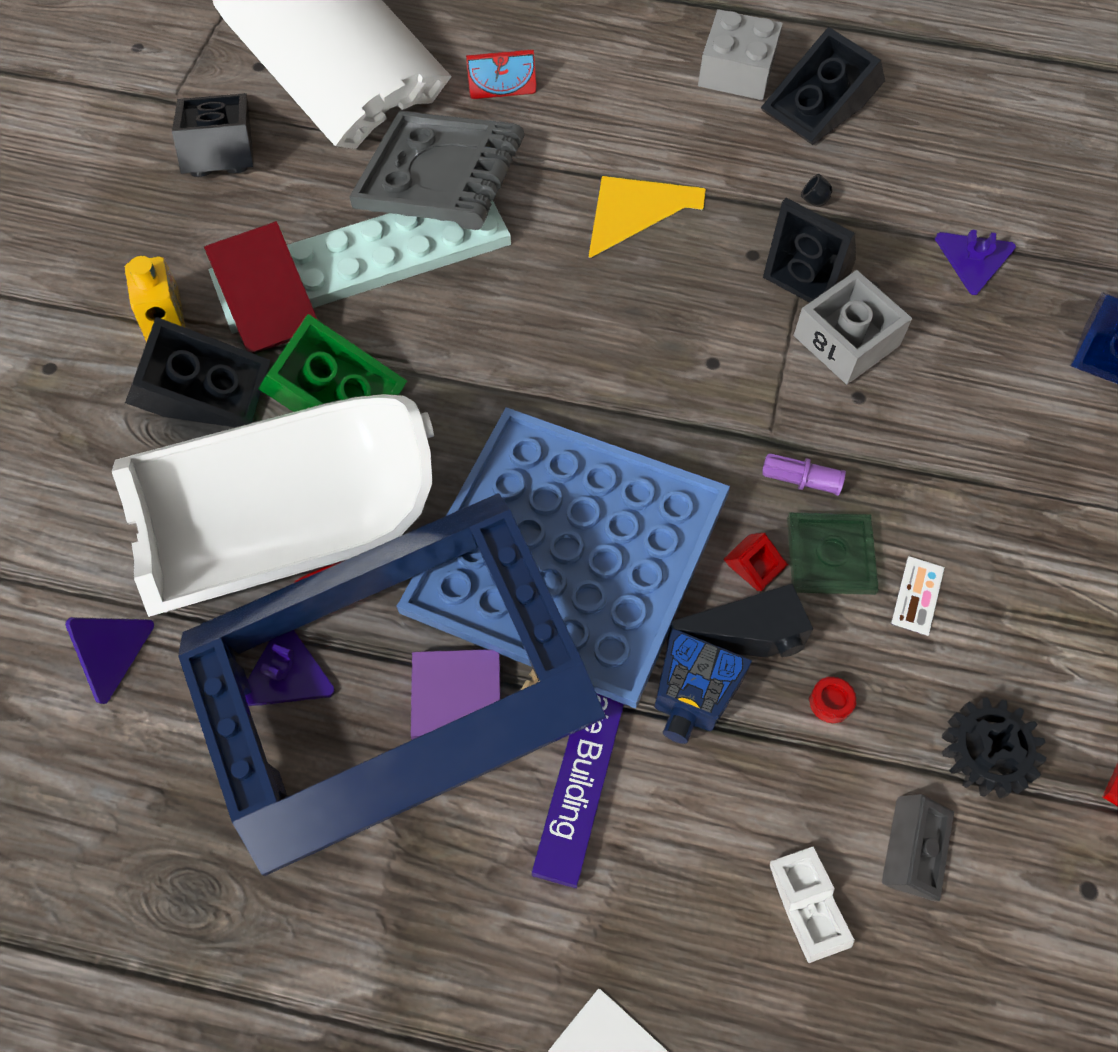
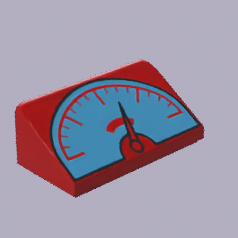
M534 50L466 55L468 86L471 99L536 93Z

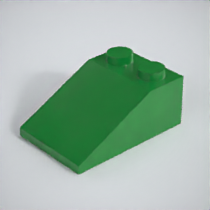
M307 314L258 389L289 410L296 412L354 397L381 394L399 395L407 380L310 314Z

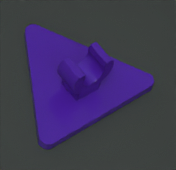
M971 230L967 236L939 232L935 237V241L971 295H978L1016 248L1013 242L996 240V233L991 232L988 239L977 237V230Z
M70 617L67 619L65 626L97 703L106 704L110 700L153 630L154 622L152 620Z
M292 630L269 641L247 679L252 692L245 695L248 706L328 698L334 695L335 689L298 635Z

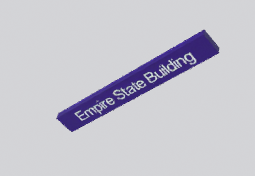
M597 694L606 718L569 735L532 869L533 877L576 889L624 704Z

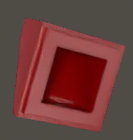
M766 533L748 535L724 558L727 565L757 591H762L788 566Z

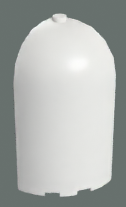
M212 0L213 5L225 22L333 145L337 147L356 149L374 128L387 119L384 113L390 108L398 105L403 110L415 104L433 103L452 77L382 0Z
M381 394L354 397L116 459L112 468V474L122 501L126 521L129 525L136 523L139 532L136 534L138 542L131 543L134 557V580L148 617L344 561L402 536L421 515L432 486L431 451L427 438L434 437V432L428 412L420 414L415 402L401 395Z

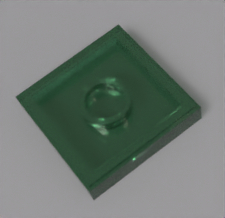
M789 513L787 526L791 581L797 593L876 595L879 589L871 514Z

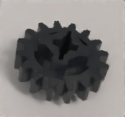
M988 697L982 698L976 706L971 702L966 703L960 709V713L956 712L948 720L951 727L942 734V739L952 744L945 748L942 754L944 757L955 759L956 763L949 769L951 774L962 771L966 775L962 786L967 788L974 782L979 784L980 796L983 797L995 788L996 794L1001 799L1008 796L1012 790L1016 794L1021 793L1029 787L1027 782L1032 783L1040 777L1041 773L1036 768L1045 763L1047 757L1036 752V750L1046 742L1044 738L1033 737L1031 732L1038 724L1036 721L1025 724L1021 720L1024 713L1021 707L1011 713L1007 711V700L1002 699L995 707H992ZM996 738H998L999 740L995 745L996 749L994 750V754L989 758L988 754L992 750L990 747L992 746L993 741ZM988 771H998L1002 775L993 774Z

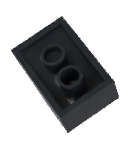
M828 27L765 101L761 109L813 145L863 108L885 82L881 59Z
M247 93L177 99L172 134L181 174L190 173L191 176L202 177L217 170H226L228 173H241L246 171L247 168L253 167V147Z
M785 198L781 204L763 278L810 303L851 274L856 260L855 233Z
M156 317L125 403L168 418L234 428L251 424L261 394L258 388L266 377L271 360Z

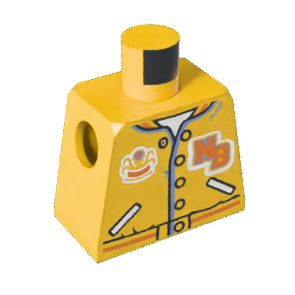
M137 256L124 266L130 304L145 340L147 341L154 323V314H157L154 307L162 308L166 312L161 319L185 327L178 286L164 257L148 258L146 256Z

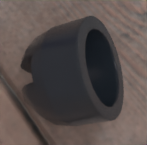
M816 174L803 188L801 198L811 205L822 206L831 198L832 186L822 175Z

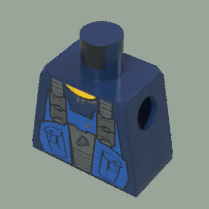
M673 629L665 655L654 706L658 711L669 715L663 735L674 742L687 744L694 726L706 731H712L742 684L752 660Z

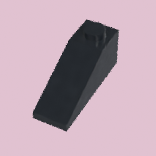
M788 584L671 622L668 640L672 630L676 629L735 654L764 658L780 654L781 657H789L805 648L813 627L793 584Z

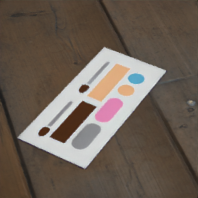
M908 556L891 624L929 636L945 567Z

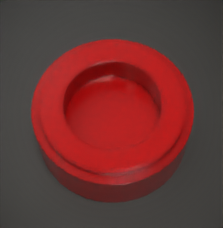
M826 677L821 679L813 688L809 698L810 707L813 713L822 721L839 723L846 720L856 706V693L853 687L844 679Z

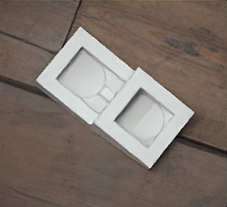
M814 847L770 861V868L778 892L807 962L811 963L852 948L854 938L833 898L835 888Z

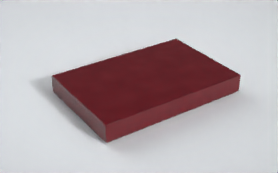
M277 221L204 246L246 351L256 354L289 342L307 314L317 319Z

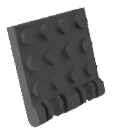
M399 111L349 196L352 208L431 218L440 221H454L463 229L479 230L487 218L492 205L490 202L494 201L513 160L512 156H515L517 149L525 136L524 130L521 126L514 123Z

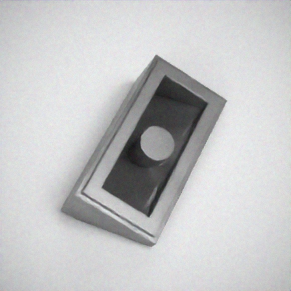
M922 794L898 797L882 884L928 900L940 901L954 811Z

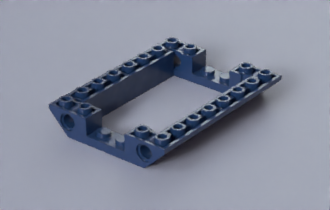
M499 493L182 632L178 657L225 803L236 831L263 876L269 875L606 718L581 656L511 510ZM478 546L485 566L498 589L524 646L530 664L540 682L287 797L288 795L280 772L267 762L245 695L252 691L244 669L236 662L232 648L238 654L470 552Z

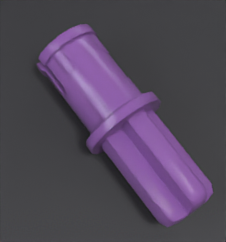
M768 454L764 461L762 474L768 478L797 484L800 490H803L805 486L839 496L844 484L846 471L812 464L809 458H806L804 462L775 454Z

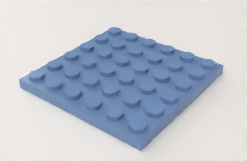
M506 407L447 515L497 493L501 495L511 510L581 656L595 692L636 709L668 636L671 622L674 621L729 495L730 486ZM478 546L470 552L412 577L397 605L399 614L531 666L524 646L498 589L485 566Z

